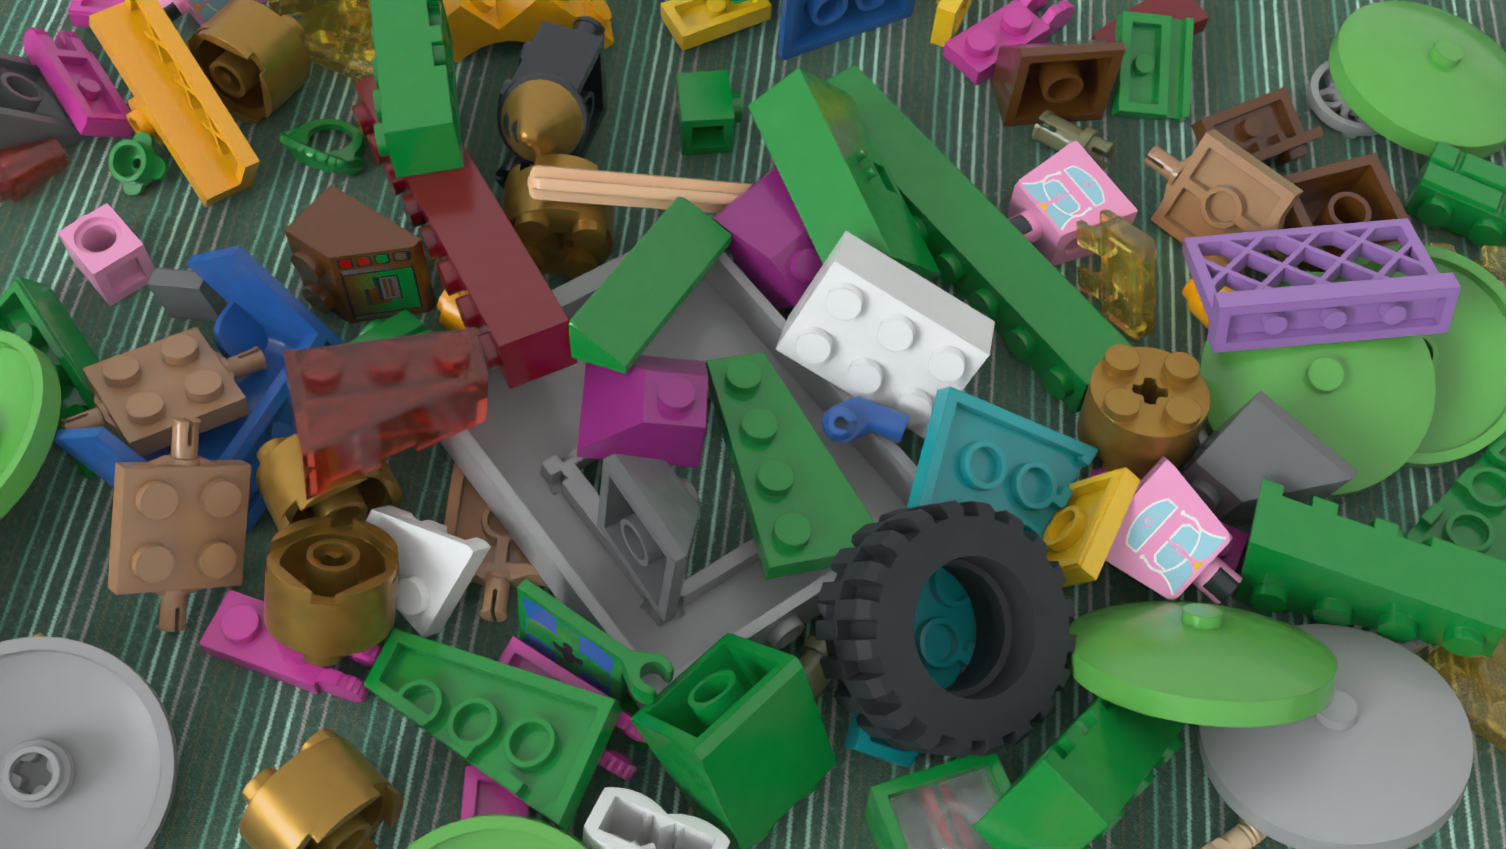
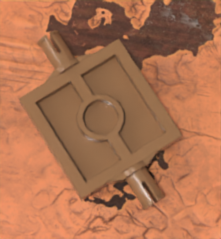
M1215 129L1206 132L1192 155L1182 162L1163 150L1159 145L1154 146L1147 154L1148 157L1143 162L1168 180L1164 199L1150 220L1181 243H1183L1185 237L1283 229L1285 217L1303 193V190ZM1268 250L1270 254L1281 262L1289 256L1277 250ZM1221 255L1203 256L1204 259L1226 267L1232 261ZM1245 266L1239 273L1245 275L1250 267Z
M194 327L82 368L86 384L94 396L96 407L65 419L62 418L60 422L63 429L103 426L142 457L171 445L173 417L200 419V434L249 415L246 397L235 380L267 369V363L258 346L225 358L215 352L199 329Z
M181 417L172 418L171 454L161 456L149 462H115L107 588L116 595L148 592L161 595L158 629L165 632H175V629L180 632L186 629L188 594L195 593L204 588L242 586L251 465L243 460H209L199 456L198 442L201 420L193 417H184V419Z
M453 464L444 525L447 526V533L464 540L477 537L485 540L491 546L470 583H478L485 586L483 606L480 612L481 618L493 622L495 612L497 622H502L507 619L510 588L518 587L525 578L536 586H548L458 465ZM565 477L561 478V482L566 480Z

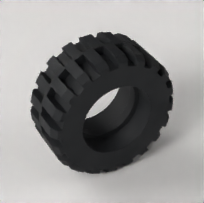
M954 500L898 509L881 515L878 522L865 524L855 532L851 539V543L855 547L839 550L830 564L831 570L837 573L834 581L822 583L818 598L819 603L826 605L825 620L816 621V640H825L828 656L820 658L819 661L825 679H837L840 687L834 691L836 701L844 712L859 713L856 717L857 726L871 737L884 738L887 745L906 751L965 758L967 755L983 757L999 753L1004 744L1016 745L1030 736L1033 730L1030 722L1043 723L1054 709L1056 703L1051 699L1054 691L1063 692L1071 672L1064 667L1067 655L1074 653L1076 645V635L1069 634V617L1075 616L1074 604L1071 596H1064L1061 583L1067 580L1058 561H1048L1045 554L1049 551V547L1035 531L1022 532L1025 525L1020 518L1006 510L995 512L990 504L978 501L958 503ZM940 567L953 575L963 586L971 600L976 620V640L971 660L961 676L946 689H943L928 674L920 660L914 639V613L919 595L928 579Z

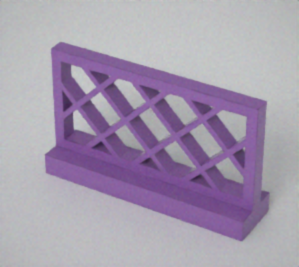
M1408 218L1185 237L1183 239L1182 253L1210 322L1207 339L1213 353L1448 333L1461 290V286L1453 272H1438ZM1397 239L1402 248L1395 252L1372 242ZM1332 245L1345 250V252L1338 257L1316 247ZM1277 250L1289 256L1281 262L1260 252ZM1221 255L1232 261L1226 267L1204 259L1203 256ZM1360 256L1384 267L1379 272H1375L1353 262ZM1304 261L1326 270V272L1319 278L1296 267ZM1247 266L1269 276L1263 282H1259L1239 272ZM1396 271L1407 275L1405 277L1391 278ZM1339 276L1350 280L1347 282L1333 283ZM1282 281L1290 285H1293L1289 287H1277ZM1224 286L1236 290L1231 292H1219Z

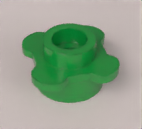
M138 132L134 135L133 140L125 139L118 142L109 154L108 165L111 174L118 181L124 182L123 190L131 196L142 195L146 185L155 179L162 180L168 172V163L157 154L154 148L155 139L149 133ZM141 160V165L138 169V163Z

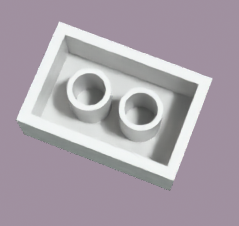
M845 231L788 316L775 350L854 397H864L910 415L906 428L925 439L937 390L949 386L961 391L964 389L990 355L995 321Z

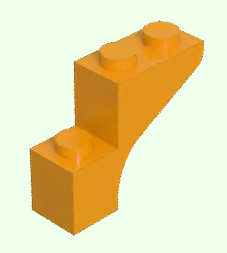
M443 0L452 36L454 61L457 63L474 51L490 44L505 41H533L543 21L572 29L575 19L580 16L592 17L602 24L605 29L604 50L614 43L610 21L612 15L604 0Z

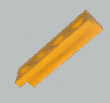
M125 0V2L89 15L90 28L204 207H208L253 186L260 160L158 0Z

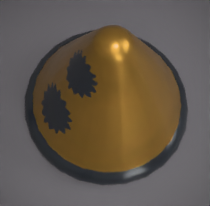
M534 73L517 79L506 89L497 109V124L504 144L512 154L528 164L534 165L535 157L546 154L576 156L585 144L589 129L587 107L575 87L556 75Z

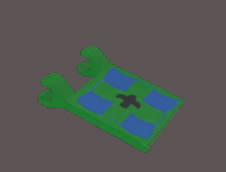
M526 578L517 587L520 639H523L619 700L621 708L634 715L640 710L632 698H627L628 688L632 696L640 703L645 705L652 704L656 700V689L641 680L645 675L657 674L667 683L672 681L674 669L668 658L653 652L629 650ZM626 735L630 743L641 750L649 748L647 743L638 742Z

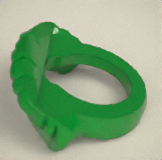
M330 118L317 119L305 123L299 129L280 132L279 141L286 146L288 151L300 163H304L314 169H321V171L326 173L333 172L334 174L351 177L363 170V161L360 158L365 152L364 138L358 128L346 121ZM322 130H339L352 138V142L347 147L333 150L329 153L309 146L310 137Z

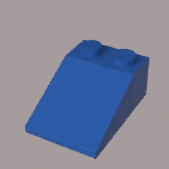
M782 0L778 55L783 61L911 17L915 0Z

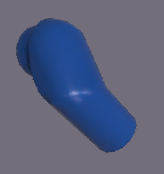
M857 396L829 408L822 417L821 426L825 436L835 443H847L870 433L900 443L910 415Z

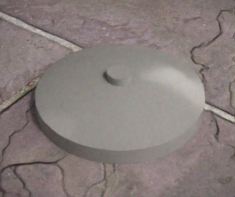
M1304 624L1294 626L1320 640L1330 649L1337 660L1338 669L1334 698L1323 711L1300 721L1275 726L1235 728L1198 725V743L1202 762L1210 781L1219 795L1234 812L1256 830L1295 849L1410 848L1430 837L1451 818L1464 795L1473 764L1474 746L1470 723L1463 705L1445 679L1432 666L1407 648L1374 633L1340 625Z
M37 636L0 642V849H149L162 829L170 811L178 775V752L175 734L167 711L154 689L136 670L118 657L80 641L61 637Z

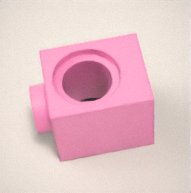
M108 203L78 218L74 223L57 232L76 267L110 307L147 285L155 267L143 243Z

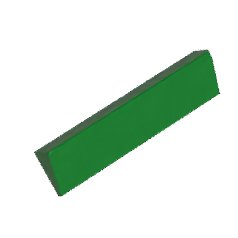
M677 197L571 318L569 322V337L572 358L626 374L730 245L732 235L693 203L683 197Z
M18 276L0 297V330L18 335L42 351L54 365L61 387L58 431L63 429L60 419H65L96 407L94 396L86 384L82 368L100 361L55 292L45 284ZM71 456L84 478L93 479L97 476Z

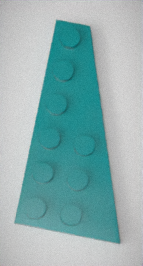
M949 386L938 389L907 508L954 500L958 503L967 501L988 503L995 512L1006 510L1020 518L1025 525L1022 532L1035 531L1042 538V534L1056 510H1063L1074 491L1068 487L1069 484L1073 483L1082 467L1090 465L1099 449ZM940 567L928 579L919 595L914 613V639L920 660L928 674L937 684L946 689L955 682L962 668L967 667L975 648L976 620L971 600L963 586L953 575ZM852 713L843 748L898 766L911 767L919 752L898 749L887 745L884 738L871 737L857 726L856 717L859 713Z

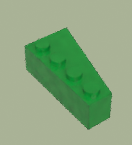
M370 0L373 24L371 27V37L376 57H372V68L378 88L373 90L374 105L379 123H374V132L380 157L390 156L396 178L464 168L453 42L444 1Z
M1262 478L1240 574L1242 580L1237 588L1236 600L1249 602L1255 608L1266 612L1288 611L1310 616L1321 624L1358 625L1367 630L1375 629L1379 635L1392 641L1408 642L1421 640L1424 643L1442 646L1446 651L1458 656H1492L1506 631V561L1436 537L1426 539L1422 543L1409 540L1407 535L1399 529L1400 525L1378 517L1371 523L1362 524L1337 515L1339 507L1337 503L1314 496L1310 500L1309 505L1282 496L1284 485Z
M1096 696L972 827L993 849H1092L1088 843L1093 839L1098 841L1106 835L1126 813L1122 809L1124 805H1128L1136 799L1155 779L1156 776L1151 772L1152 768L1154 767L1158 770L1182 747L1184 742L1177 735L1186 723L1145 715Z

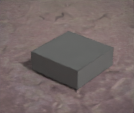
M154 268L147 283L171 318L216 322L218 316L227 305L224 298L194 271Z

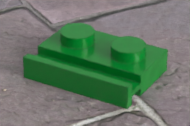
M1122 11L1116 17L1115 41L1124 42L1126 50L1113 85L1112 116L1150 120L1172 119L1175 122L1181 123L1190 118L1194 18L1180 20L1172 19V16L1130 11Z

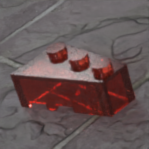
M476 327L283 352L288 399L306 500L324 493L326 484L359 470L362 475H365L380 468L382 459L411 446L416 451H419L486 421L489 375Z

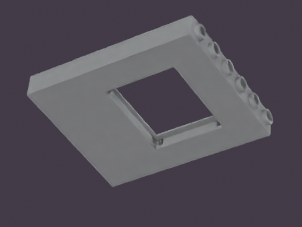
M629 252L551 290L568 317L569 322ZM723 252L641 355L699 360L706 363V360L764 352L874 522H878L883 514L907 508L917 466L894 441L874 433L847 443H835L825 436L821 426L822 417L825 412L832 406L854 398V396L775 350L786 320L730 257ZM474 330L404 364L407 399L529 562L538 571L556 598L629 650L653 652L668 658L674 669L672 681L727 632L768 647L773 646L774 649L779 650L789 645L802 633L805 623L819 614H822L825 618L826 605L819 603L818 598L822 583L834 581L837 573L832 571L831 568L766 580L754 538L685 579L675 618L666 623L662 621L597 526L600 495L580 471L599 460L577 457L585 361L577 359V364L510 389L498 367L492 370L487 369L475 338L480 333L478 330ZM709 388L707 392V398L711 397ZM565 477L566 480L561 482V478ZM647 674L641 679L645 684L653 686L657 694L671 683L665 682L657 674ZM628 688V694L639 707V709H642L645 706V704L637 701L632 696Z

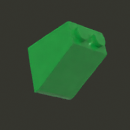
M729 632L658 693L656 700L652 704H646L630 718L698 818L709 822L721 830L730 840L729 846L733 849H749L752 845L763 841L773 830L774 824L799 800L812 794L819 786L820 780L837 764L807 676L798 658Z

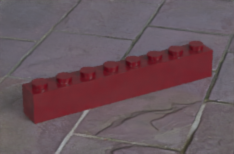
M372 76L354 82L360 103L353 105L352 111L358 128L363 137L367 136L377 164L379 166L383 165L393 194L395 196L404 194L400 196L409 224L412 228L421 225V228L418 229V234L429 261L440 260V262L436 263L446 293L448 296L456 293L460 296L455 301L466 330L468 332L479 331L480 334L475 336L487 369L492 370L498 367L508 387L512 389L577 364V359L572 358L568 317L463 143L464 168L396 178L390 156L380 157L376 144L374 123H379L373 99V90L378 89L375 78Z

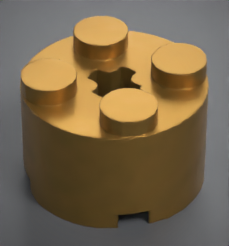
M231 0L185 42L232 118L245 123H258L264 117L267 119L310 77V61L302 43L305 39V32L302 26L289 15L279 16L267 6L253 0Z
M546 154L537 156L533 166L520 171V164H518L509 172L505 182L503 211L540 272L566 274L568 277L575 279L597 268L611 255L614 242L615 206L534 200L530 197L527 180L532 167L536 165L598 170L596 164L573 155Z
M1116 344L1106 350L1104 358L1098 362L1092 372L1077 422L1078 440L1099 449L1096 456L1103 460L1101 468L1110 472L1126 467L1141 480L1163 456L1176 468L1180 465L1183 467L1189 461L1210 407V393L1205 380L1199 373V362L1188 353H1169L1150 347H1131L1125 344Z
M336 411L322 417L316 425L301 430L288 438L279 437L266 442L257 452L260 465L256 472V484L279 531L294 522L313 517H332L331 526L352 528L353 519L366 521L372 509L388 506L391 503L394 507L398 508L401 504L402 490L373 435L365 425L353 421L348 412Z
M313 517L284 527L271 540L270 551L265 562V626L279 643L294 651L303 653L304 660L311 665L319 667L335 665L343 656L363 652L388 639L394 628L399 575L398 546L387 532L369 522L353 519V526L349 528L331 526L332 517Z
M325 728L312 735L303 745L300 753L290 759L279 770L274 767L267 768L253 777L242 792V798L248 806L242 816L239 831L241 837L252 849H376L378 845L370 837L383 821L390 829L393 828L403 808V796L347 738L339 737L331 728Z

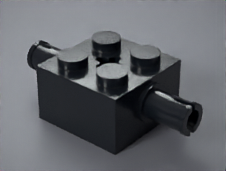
M589 16L577 17L572 29L543 21L533 41L527 40L523 45L519 67L513 79L507 78L504 81L499 94L498 105L502 95L513 82L523 76L534 73L553 74L573 85L582 96L589 117V129L585 144L576 155L581 158L585 157L607 111L604 55L605 29L602 24ZM510 150L495 175L497 176V182L504 189L506 178L512 168L520 164L521 171L533 166L520 160Z

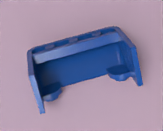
M239 245L192 255L186 265L228 302L218 316L213 332L215 344L221 354L228 358L258 346L267 363V369L235 380L246 397L249 415L200 433L198 442V455L209 460H243L251 465L247 533L254 527L267 508L255 479L260 465L257 458L259 448L272 439L279 437L288 438L301 430L314 426L322 417L327 415L314 402L311 396L312 364L327 347L332 345L342 347L345 343ZM103 426L61 429L56 432L53 440L54 443L113 488L115 462H149L161 456L171 454L167 449L162 448L141 457Z

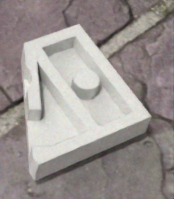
M391 505L372 509L366 522L387 532L398 546L397 610L421 637L425 638L441 632L491 546L485 540L477 537L464 540L447 533V526L432 520L419 521L412 513Z

